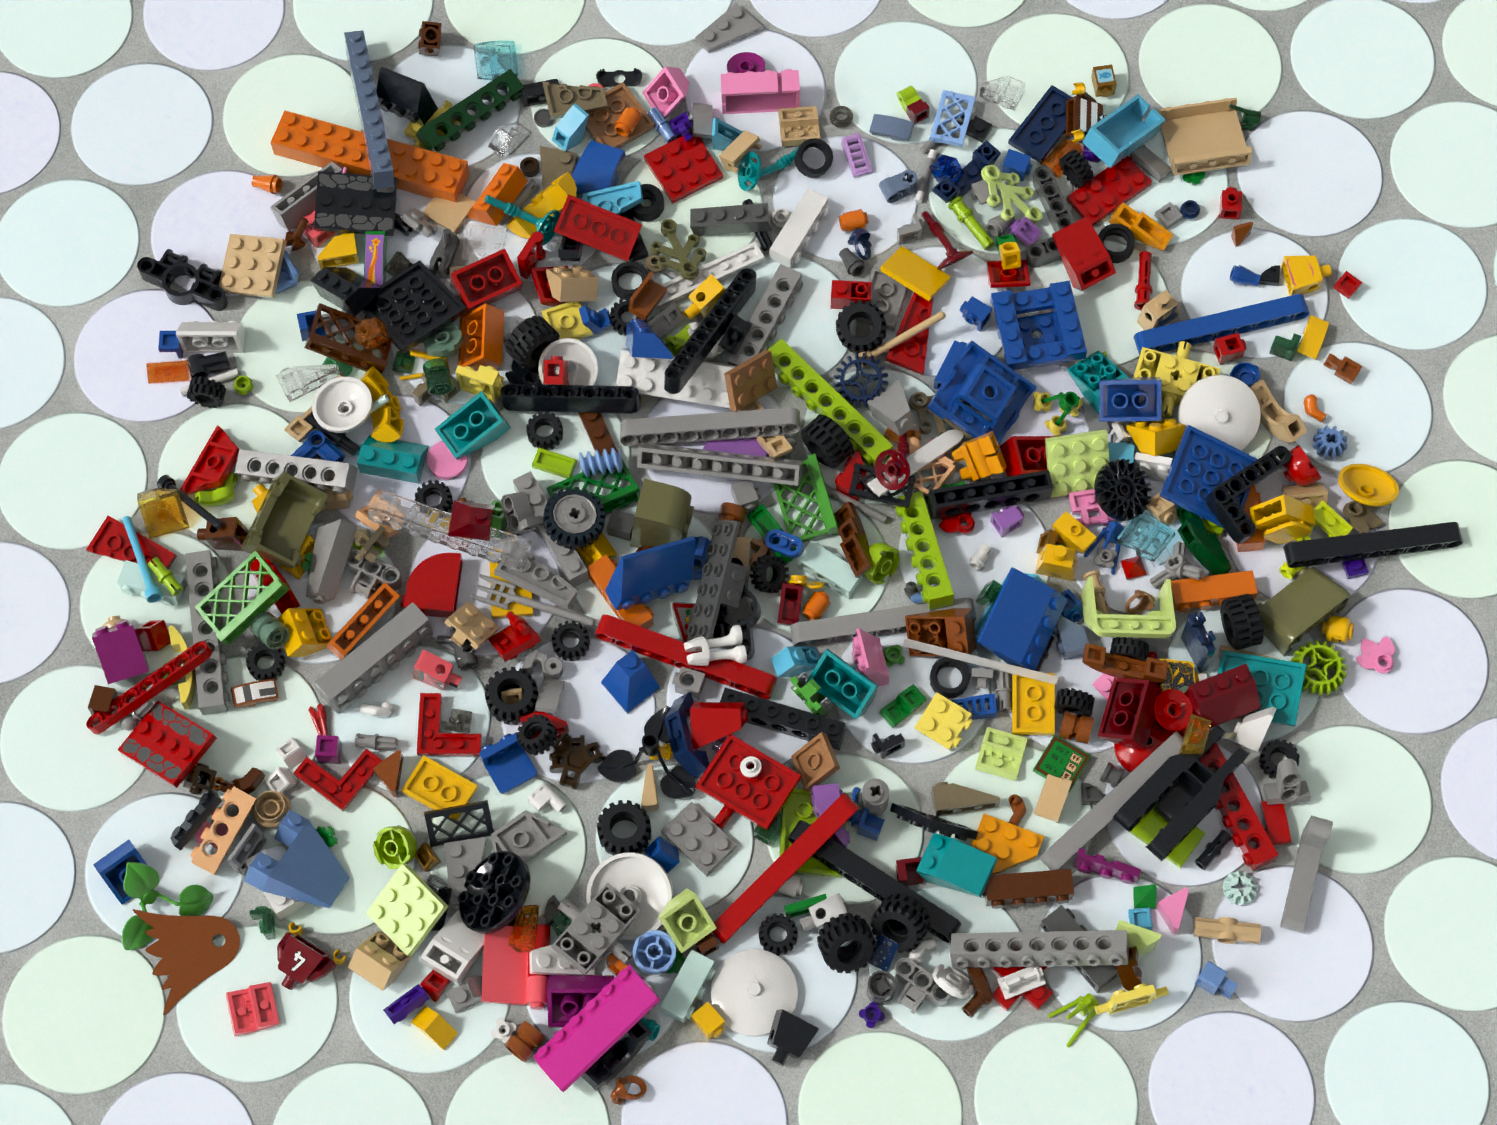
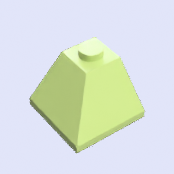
M685 889L672 898L658 917L680 953L686 951L717 928L695 892L689 889Z
M1119 920L1115 929L1127 930L1129 948L1137 947L1139 957L1155 950L1161 938L1159 933Z

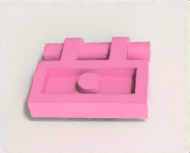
M1094 489L1069 493L1068 498L1072 515L1080 514L1081 518L1076 520L1086 528L1094 524L1108 525V522L1116 521L1101 509ZM1099 511V516H1088V512Z

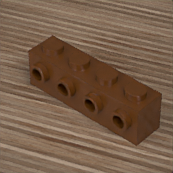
M1071 869L991 875L984 889L986 906L999 909L1011 904L1014 907H1022L1026 903H1035V905H1045L1050 901H1056L1058 904L1068 903L1074 896Z

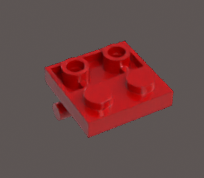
M512 611L506 614L510 626L488 639L490 646L505 662L514 659L518 654L534 647L541 641L538 633L523 618L515 615Z

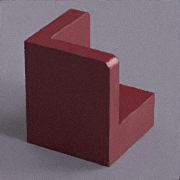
M922 857L896 860L897 880L905 886L924 883V879L916 871Z

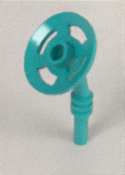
M798 148L788 155L785 154L783 157H780L776 161L777 163L761 169L759 155L755 152L747 153L743 157L738 170L740 188L744 191H750L756 186L759 178L780 169L784 170L785 167L792 164ZM752 158H756L757 163H754ZM748 181L752 182L751 186H747L746 183Z
M489 195L485 197V203L504 210V213H508L512 217L517 216L536 225V232L542 231L543 246L555 235L554 229L560 217L558 210H551L543 218H538L519 209V206H515L510 202L505 203Z

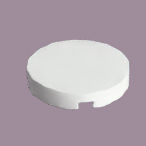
M940 964L933 971L934 981L950 995L960 999H967L973 993L974 987L968 984L970 982L969 978L952 966L945 968L944 964Z

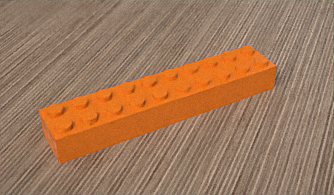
M284 110L270 142L274 155L321 168L332 161L342 170L346 167L347 174L371 175L363 132ZM387 139L394 177H397V189L432 199L433 197H438L452 202L457 201L459 193H462L470 173L468 161Z

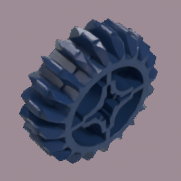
M855 353L856 360L852 361V358L847 356L848 364L841 361L844 369L837 367L836 371L841 373V375H834V379L840 380V382L835 383L834 386L842 388L837 392L840 395L845 393L843 398L847 400L849 397L850 405L855 400L857 401L856 407H860V402H864V406L868 407V400H873L874 396L880 397L879 391L885 392L886 389L882 388V385L886 386L889 382L883 381L882 378H887L888 373L881 374L886 367L881 366L878 368L881 360L878 359L873 363V355L870 356L869 360H866V353H863L862 359H859L858 353ZM861 364L872 367L877 374H865ZM856 366V375L853 378H849V380H845L847 371L851 367ZM859 370L863 378H867V382L864 381V390H862L860 383L856 382ZM878 380L876 389L867 395V385ZM846 386L858 387L861 396L851 394Z

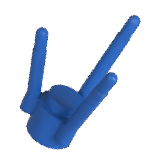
M1110 521L1107 527L1102 529L1097 540L1084 553V557H1087L1103 537L1105 538L1103 548H1106L1109 542L1115 543L1117 541L1115 549L1117 556L1113 560L1114 566L1111 570V574L1114 575L1121 542L1124 538L1122 535L1124 527L1118 522Z

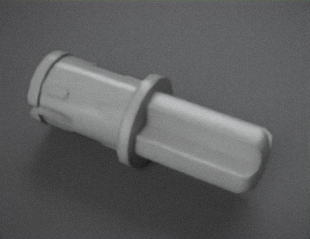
M997 671V689L995 690L998 699L997 710L1005 712V709H1007V712L1011 711L1010 693L1012 692L1009 686V673Z
M356 734V737H358L355 738L356 747H368L374 750L378 748L396 750L398 747V739L394 737L379 736V734Z

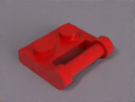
M534 232L517 257L520 276L528 279L530 276L531 268H537V263L546 258L541 232Z

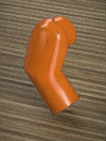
M1310 394L1304 398L1305 413L1322 423L1327 414L1318 409L1317 397Z

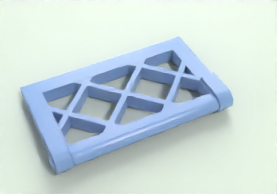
M943 90L929 140L963 147L976 97ZM946 99H951L954 101L953 103L947 106L944 105ZM960 103H968L967 109L964 110ZM957 105L961 112L952 116L948 109ZM945 111L950 118L941 122L942 112ZM964 115L963 125L960 126L955 119ZM952 121L957 128L948 132L944 125ZM941 127L945 134H936L938 128ZM960 131L959 139L953 138L951 136L952 134Z

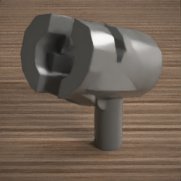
M446 228L443 230L441 240L430 259L428 267L434 275H436L439 268V271L442 273L441 278L447 277L449 267L452 265L460 245L458 236L451 233L450 229Z
M454 627L450 629L451 636H437L438 644H450L451 648L454 649L455 653L453 656L460 670H471L479 666L478 657L473 653L476 650L471 652L473 647L468 639H466L461 648L451 640L456 631Z

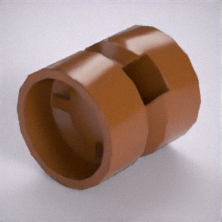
M722 503L717 520H734L742 524L744 523L746 510L734 503ZM740 525V528H739V532H738V536H737V537L740 536L741 529H742V526H741V525Z
M1065 711L1059 737L1068 740L1074 737L1076 742L1088 744L1094 718L1085 715L1078 717L1077 713Z
M523 1021L518 1027V1035H512L504 1046L522 1062L527 1063L534 1054L532 1048L540 1047L546 1038L531 1024Z

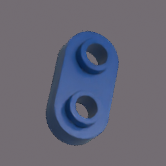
M773 529L765 536L766 545L774 552L789 558H798L804 552V543L797 536L779 529ZM797 546V549L792 551L793 547Z

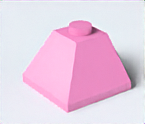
M665 66L642 93L650 106L658 108L666 119L686 97L689 81L680 68Z

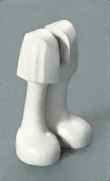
M740 625L732 626L730 633L721 638L705 639L701 636L684 643L685 652L702 650V652L687 656L688 665L708 666L709 661L732 659L741 664L746 663L747 653L745 646L741 645L743 637ZM736 646L733 649L709 651V649L718 647Z

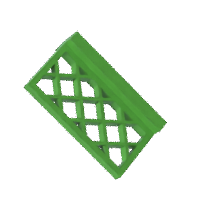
M816 454L808 455V459L802 460L803 466H807L808 472L802 478V482L797 490L789 487L787 484L773 483L787 532L793 535L796 526L805 529L804 534L799 537L802 542L830 533L832 536L839 534L837 521ZM805 483L813 486L810 496L801 493ZM786 489L795 493L790 503L782 499ZM798 495L807 499L803 508L794 505ZM810 502H814L819 506L815 515L806 511ZM791 507L800 511L795 521L787 516ZM803 514L812 517L808 527L799 523ZM816 520L823 522L825 529L815 531L811 528Z
M254 551L200 601L195 608L217 634L216 637L222 643L230 645L251 626V622L258 614L266 612L290 588L285 582H282L259 552ZM257 558L260 562L259 571H250L251 563ZM239 574H245L244 585H235V579ZM250 574L259 575L258 586H249ZM263 575H271L274 581L269 586H262ZM224 588H230L229 600L220 599V592ZM234 589H243L242 600H233ZM248 589H257V597L254 600H247ZM209 602H215L213 614H207L203 609ZM219 603H228L227 614H218ZM233 603H242V609L238 615L232 614ZM218 617H227L226 626L220 630L217 627Z

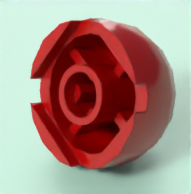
M1299 445L1290 451L1291 457L1284 465L1286 471L1283 472L1289 483L1294 481L1299 486H1309L1322 478Z

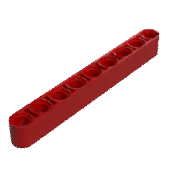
M604 614L601 616L595 632V636L603 641L633 650L636 653L680 669L682 666L705 673L707 679L763 699H771L777 682V678L774 675L731 659L709 661L708 666L688 665L687 656L702 652V650L685 652L684 642L610 615Z
M844 792L714 922L717 928L712 933L723 944L726 943L860 807Z

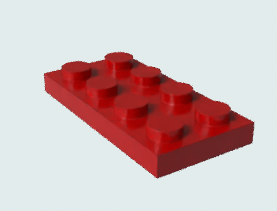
M1127 156L1124 159L1122 158L1113 167L1106 168L1093 177L1092 180L1066 197V201L1082 218L1088 217L1092 226H1094L1114 212L1123 202L1127 203L1152 184V180Z
M568 194L554 232L628 262L642 224Z

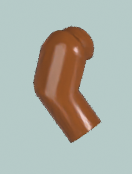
M1013 794L1009 797L1013 815L1008 823L1019 826L1026 814V807L1023 799L1017 794Z

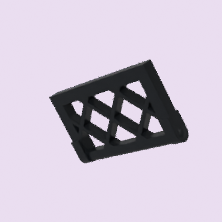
M855 463L848 495L909 508L916 476H910L908 485L893 493L888 491L886 492L887 496L882 495L878 497L865 482L872 477L876 478L875 467ZM864 471L871 474L862 478L859 472ZM862 483L867 491L858 490L856 486ZM902 492L905 500L894 498L893 496Z
M488 800L424 812L431 847L444 845V843L487 837L495 832ZM483 809L484 813L481 817H478L471 811ZM465 812L460 821L450 816L451 814ZM468 815L478 820L472 829L462 824ZM444 817L439 825L432 822V818ZM447 819L457 824L451 833L441 828ZM480 823L486 825L487 830L475 832ZM459 827L469 832L468 834L454 836ZM440 831L448 837L436 840L435 835Z

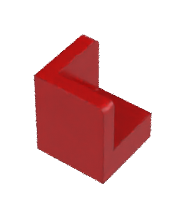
M150 620L136 628L145 652L158 651L171 643L164 620Z

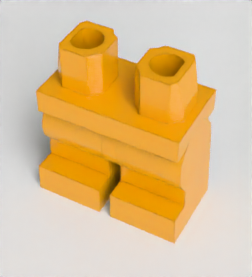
M993 431L963 442L959 448L952 452L955 462L962 460L966 462L967 466L959 469L962 480L972 478L975 481L992 474L1002 473L1007 468L1001 450L997 451L999 445Z

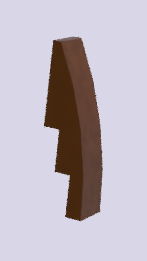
M847 502L834 515L840 525L837 528L843 541L840 543V546L855 577L859 578L872 567V559L861 519L854 504Z

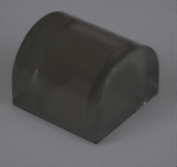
M397 251L386 265L385 270L394 277L413 264L402 252Z

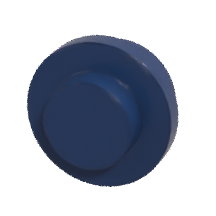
M1188 200L1181 205L1180 213L1186 219H1195L1200 213V207L1197 202Z

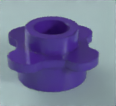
M871 1002L865 1009L859 1011V1017L865 1020L868 1028H873L877 1022L885 1019V1014L880 1011L878 1004L875 1002Z

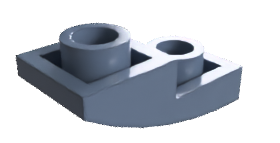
M874 114L869 132L872 135L889 136L892 140L910 141L914 122L893 116Z

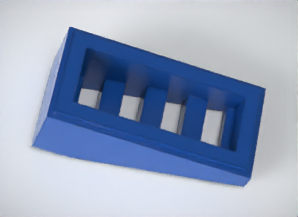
M995 693L952 700L957 705H963V708L967 711L968 704H972L973 716L971 719L973 720L996 718ZM980 703L981 711L977 712L976 704ZM985 703H989L990 710H986Z

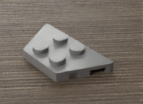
M525 810L491 834L493 852H513L523 858L525 862H528L567 835L565 829L559 828L549 821Z

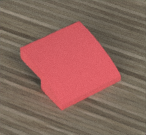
M271 982L250 985L247 989L226 992L234 1037L280 1024Z

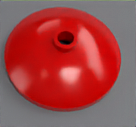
M1154 718L1148 739L1152 744L1147 745L1146 749L1128 748L1114 743L1116 758L1121 766L1131 773L1174 733L1163 728L1157 719Z

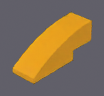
M1124 202L1116 208L1108 221L1110 224H1122L1128 227L1133 232L1136 240L1161 251L1165 249L1173 237L1171 232L1144 212L1139 214Z

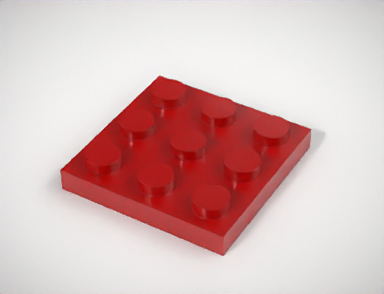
M681 136L644 155L645 162L672 204L723 178V173L699 137L692 136L693 138L686 142L684 137Z

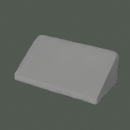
M1145 145L1139 147L1131 154V159L1158 183L1172 172V169Z

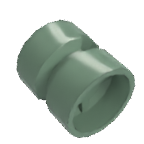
M266 611L258 614L251 622V632L269 649H278L289 639V629L270 612Z

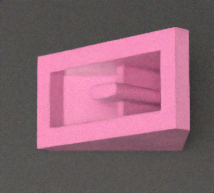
M1183 888L1159 901L1156 906L1169 930L1175 935L1180 927L1189 891L1188 888Z

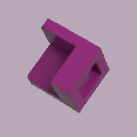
M317 735L315 757L318 762L340 764L342 743L339 737Z

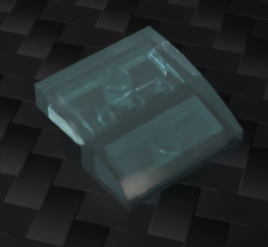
M488 41L474 44L478 79L494 80L510 68L518 76L515 41Z
M1143 513L1139 517L1131 519L1117 537V542L1120 545L1136 550V556L1155 562L1175 536V531L1159 520Z

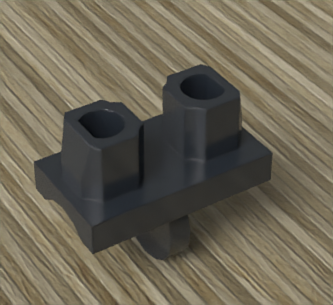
M735 314L718 345L725 351L736 355L752 323L743 320Z

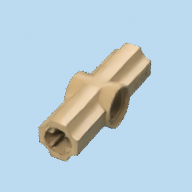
M1195 917L1193 926L1194 937L1217 939L1218 942L1226 944L1236 942L1259 944L1262 932L1261 924L1238 922L1237 919L1230 917H1221L1219 919Z

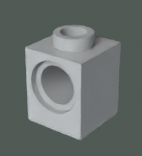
M681 666L679 673H675L672 684L675 685L676 693L684 695L691 692L693 698L699 699L706 682L705 673ZM687 679L694 681L689 686L684 685L683 682Z

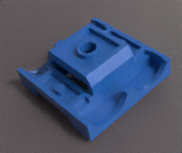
M1070 280L1050 283L1048 288L1017 293H1011V290L991 293L990 303L993 305L996 316L998 338L1003 346L1005 364L1011 369L1019 370L1086 358L1087 349ZM1053 309L1050 313L1017 318L1016 315ZM1038 331L1042 334V337L1034 338L1031 333Z
M970 341L957 358L927 406V409L941 419L947 418L974 438L993 431L997 443L1000 445L1005 434L1017 421L1024 403L1037 387L974 341ZM985 388L992 389L993 397H988L985 394ZM962 398L988 416L990 421L983 418L959 399Z

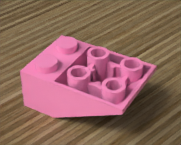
M860 628L856 629V637H853L854 644H852V658L854 664H857L858 671L878 686L889 684V673L880 638Z

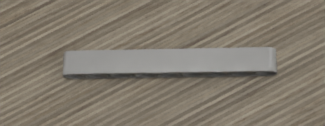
M790 407L627 419L622 421L620 425V442L624 446H640L642 443L672 444L794 435L800 431V411Z
M960 598L954 599V605L929 610L926 603L797 622L790 626L793 646L812 647L853 641V637H856V629L858 628L876 637L907 633L906 615L952 608H972L974 621L977 618L973 599Z
M1176 731L1049 847L1039 859L1049 870H1059L1078 852L1079 848L1084 847L1113 820L1115 813L1169 757L1187 752L1191 745Z

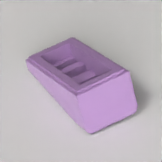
M860 133L843 137L841 146L853 177L872 173ZM860 157L863 158V159H859V160L853 161V159H856V158H860ZM865 164L864 167L855 168V166Z

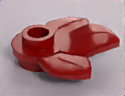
M972 513L941 518L943 521L938 527L947 533L959 532L968 534L973 531L975 522L971 517Z

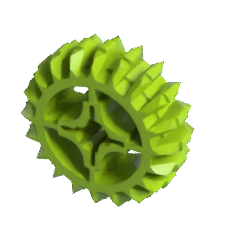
M1318 640L1313 645L1309 641L1306 647L1301 645L1299 651L1296 650L1294 652L1291 662L1302 663L1306 657H1310V665L1306 668L1303 692L1309 689L1310 695H1313L1317 691L1320 697L1323 691L1329 695L1331 690L1337 691L1338 685H1343V679L1347 676L1345 671L1348 666L1343 664L1346 660L1345 657H1339L1342 653L1341 650L1334 651L1335 645L1328 647L1327 641L1320 645ZM1334 667L1335 675L1332 679L1328 680L1327 671Z

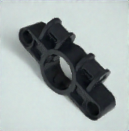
M171 249L165 251L160 261L150 257H143L137 263L142 279L163 288L169 300L177 305H189L196 302L216 311H222L228 305L223 288L218 286L222 270L209 268L205 263L201 264L197 270L194 266L188 264V257L186 255L180 256L173 253ZM187 275L192 279L193 277L196 279L191 289L186 292L179 293L169 289L171 283L179 276Z
M732 558V563L744 566L740 559ZM746 575L741 599L743 597L752 599L753 602H750L752 614L746 620L741 619L733 622L727 619L726 615L729 614L727 606L721 604L719 614L722 620L716 621L714 637L721 638L727 636L732 626L740 625L743 637L741 645L749 646L746 652L748 661L755 654L752 627L760 618L761 607L754 594L748 590Z

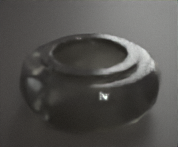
M846 106L835 107L829 115L831 123L838 128L848 127L853 121V113ZM839 114H844L847 116V118L844 120H840L836 118V116Z

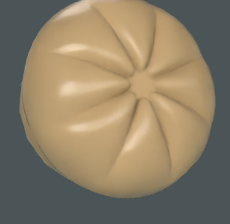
M266 791L257 798L253 806V816L257 823L263 827H279L282 819L291 810L290 801L283 793Z

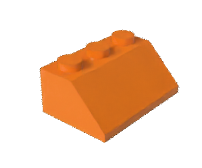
M507 163L501 165L467 215L468 219L494 226L499 224L506 213H504V210L485 203L484 200L489 195L505 203L510 202L513 204L528 182L518 166Z
M485 303L460 317V330L464 340L459 348L458 365L472 367L475 371H478L480 365L494 368L502 365L505 323L503 310Z

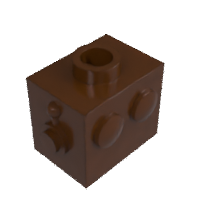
M422 21L418 32L420 37L418 41L419 54L438 56L442 23Z

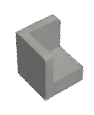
M984 180L971 185V196L973 200L978 199L980 205L986 204L987 198L990 196L988 183Z

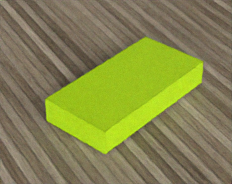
M538 448L532 462V468L568 479L573 474L577 459Z

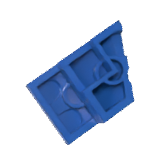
M591 140L572 174L577 187L576 193H588L614 187L619 181L616 169L626 156L625 150Z

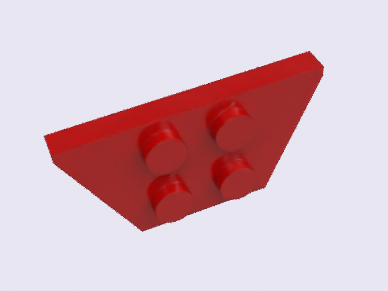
M216 426L180 488L187 495L222 486L237 461L239 448L220 426Z

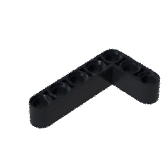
M1278 446L1217 486L1206 497L1207 506L1234 542L1238 544L1245 543L1256 531L1254 523L1236 498L1278 471L1290 460L1291 454L1286 447Z

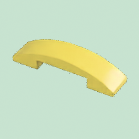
M172 625L168 626L171 646L174 651H181L182 653L187 650L188 647L180 633ZM195 669L185 675L186 682L178 684L181 704L185 710L190 708L195 694Z

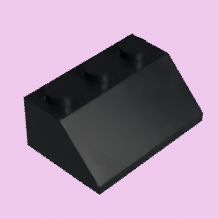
M380 68L376 89L380 108L385 112L395 113L400 118L405 117L413 123L417 122L425 125L438 110L425 84L387 68Z
M324 267L310 280L322 298L354 317L383 291L381 287L347 267Z

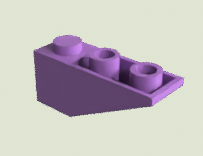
M838 783L812 786L810 793L813 813L816 817L819 818L843 794V791L839 790ZM843 825L832 836V839L847 847V844H850L849 831H845V826Z

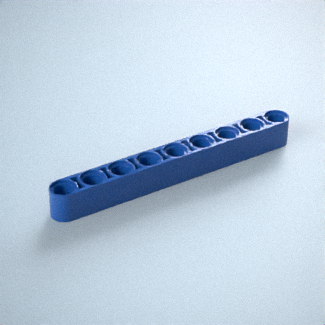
M1296 294L1140 331L1133 338L1140 356L1142 347L1159 352L1178 349L1179 342L1181 341L1185 342L1184 347H1186L1187 342L1191 345H1196L1235 333L1242 334L1306 318L1310 312L1304 296Z

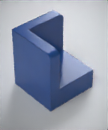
M316 310L297 314L302 342L307 341ZM322 327L315 330L316 334L325 336V331Z
M160 331L159 352H176L178 358H183V350L176 336V331Z
M865 808L858 824L857 834L877 841L885 820L869 814V809Z
M660 836L645 849V855L657 861L666 873H669L680 863L678 848Z

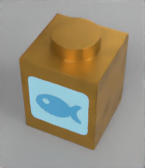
M1112 64L1093 67L1091 79L1095 96L1108 97L1115 94L1117 83Z

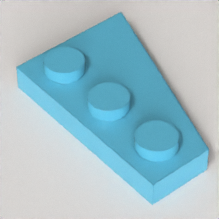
M640 181L582 194L583 201L618 215L643 202Z

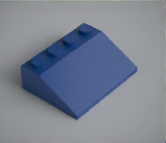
M694 536L621 556L605 589L615 610H627L637 604H647L654 599H665L671 594L686 592L693 580Z
M1011 567L977 642L1007 664L1035 671L1068 599L1055 589Z

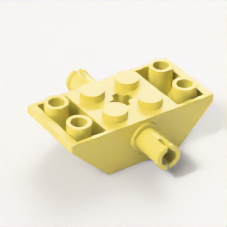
M1179 342L1176 356L1142 347L1133 378L1160 377L1161 401H1163L1161 416L1164 417L1165 410H1167L1165 418L1172 416L1174 405H1180L1183 395L1195 382L1208 376L1220 374L1221 368L1188 360L1192 347L1188 342L1185 349H1183L1185 342Z

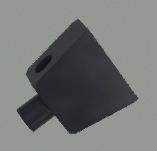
M783 1009L777 1010L767 1041L769 1046L776 1049L771 1061L784 1066L788 1056L799 1058L819 1028Z

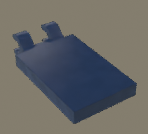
M1195 612L1188 616L1181 639L1199 673H1202L1208 669L1216 648L1213 641L1216 637L1212 630L1207 633L1203 625L1206 621L1203 613L1200 612L1198 615Z

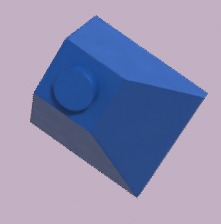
M633 650L618 660L601 681V684L627 714L660 689L645 663Z

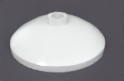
M563 338L548 345L541 354L538 372L542 384L544 360H551V356H563V360H568V365L572 364L574 366L573 371L568 370L569 385L595 384L599 371L598 361L595 353L586 343L573 338ZM559 367L556 369L557 374H559Z
M338 377L322 385L314 396L312 402L314 418L322 428L330 432L344 433L354 430L368 418L372 409V395L368 387L356 378Z

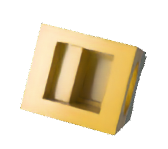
M1013 234L996 236V247L1002 261L1003 270L1021 267L1020 249Z

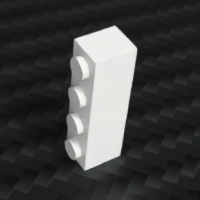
M807 188L769 249L771 260L789 268L799 261L803 247L807 248L811 240V234L817 232L820 226L819 221L822 217H826L830 207L828 206L827 197Z

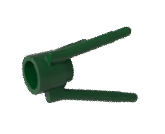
M1229 105V108L1243 112L1242 122L1246 123V125H1240L1241 129L1252 130L1253 126L1258 127L1261 111Z

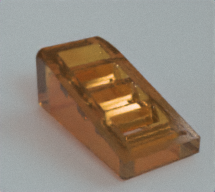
M538 905L523 906L517 914L508 943L516 952L534 950L539 913Z

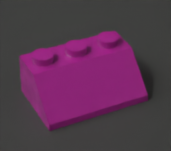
M549 975L547 984L548 1027H564L573 1016L577 1015L590 1000L602 991L604 986L614 979V975Z

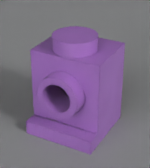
M1019 506L1004 507L998 512V515L996 512L991 514L990 522L999 535L1003 537L1022 526L1024 513Z

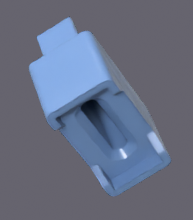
M1207 961L1195 982L1197 986L1214 995L1217 991L1228 999L1231 998L1238 986L1237 983L1225 977L1227 971L1210 961Z

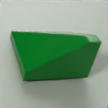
M1156 884L1133 887L1134 909H1156Z

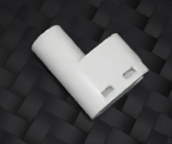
M546 782L542 783L528 797L529 804L538 812H541L550 804L558 813H561L568 805Z

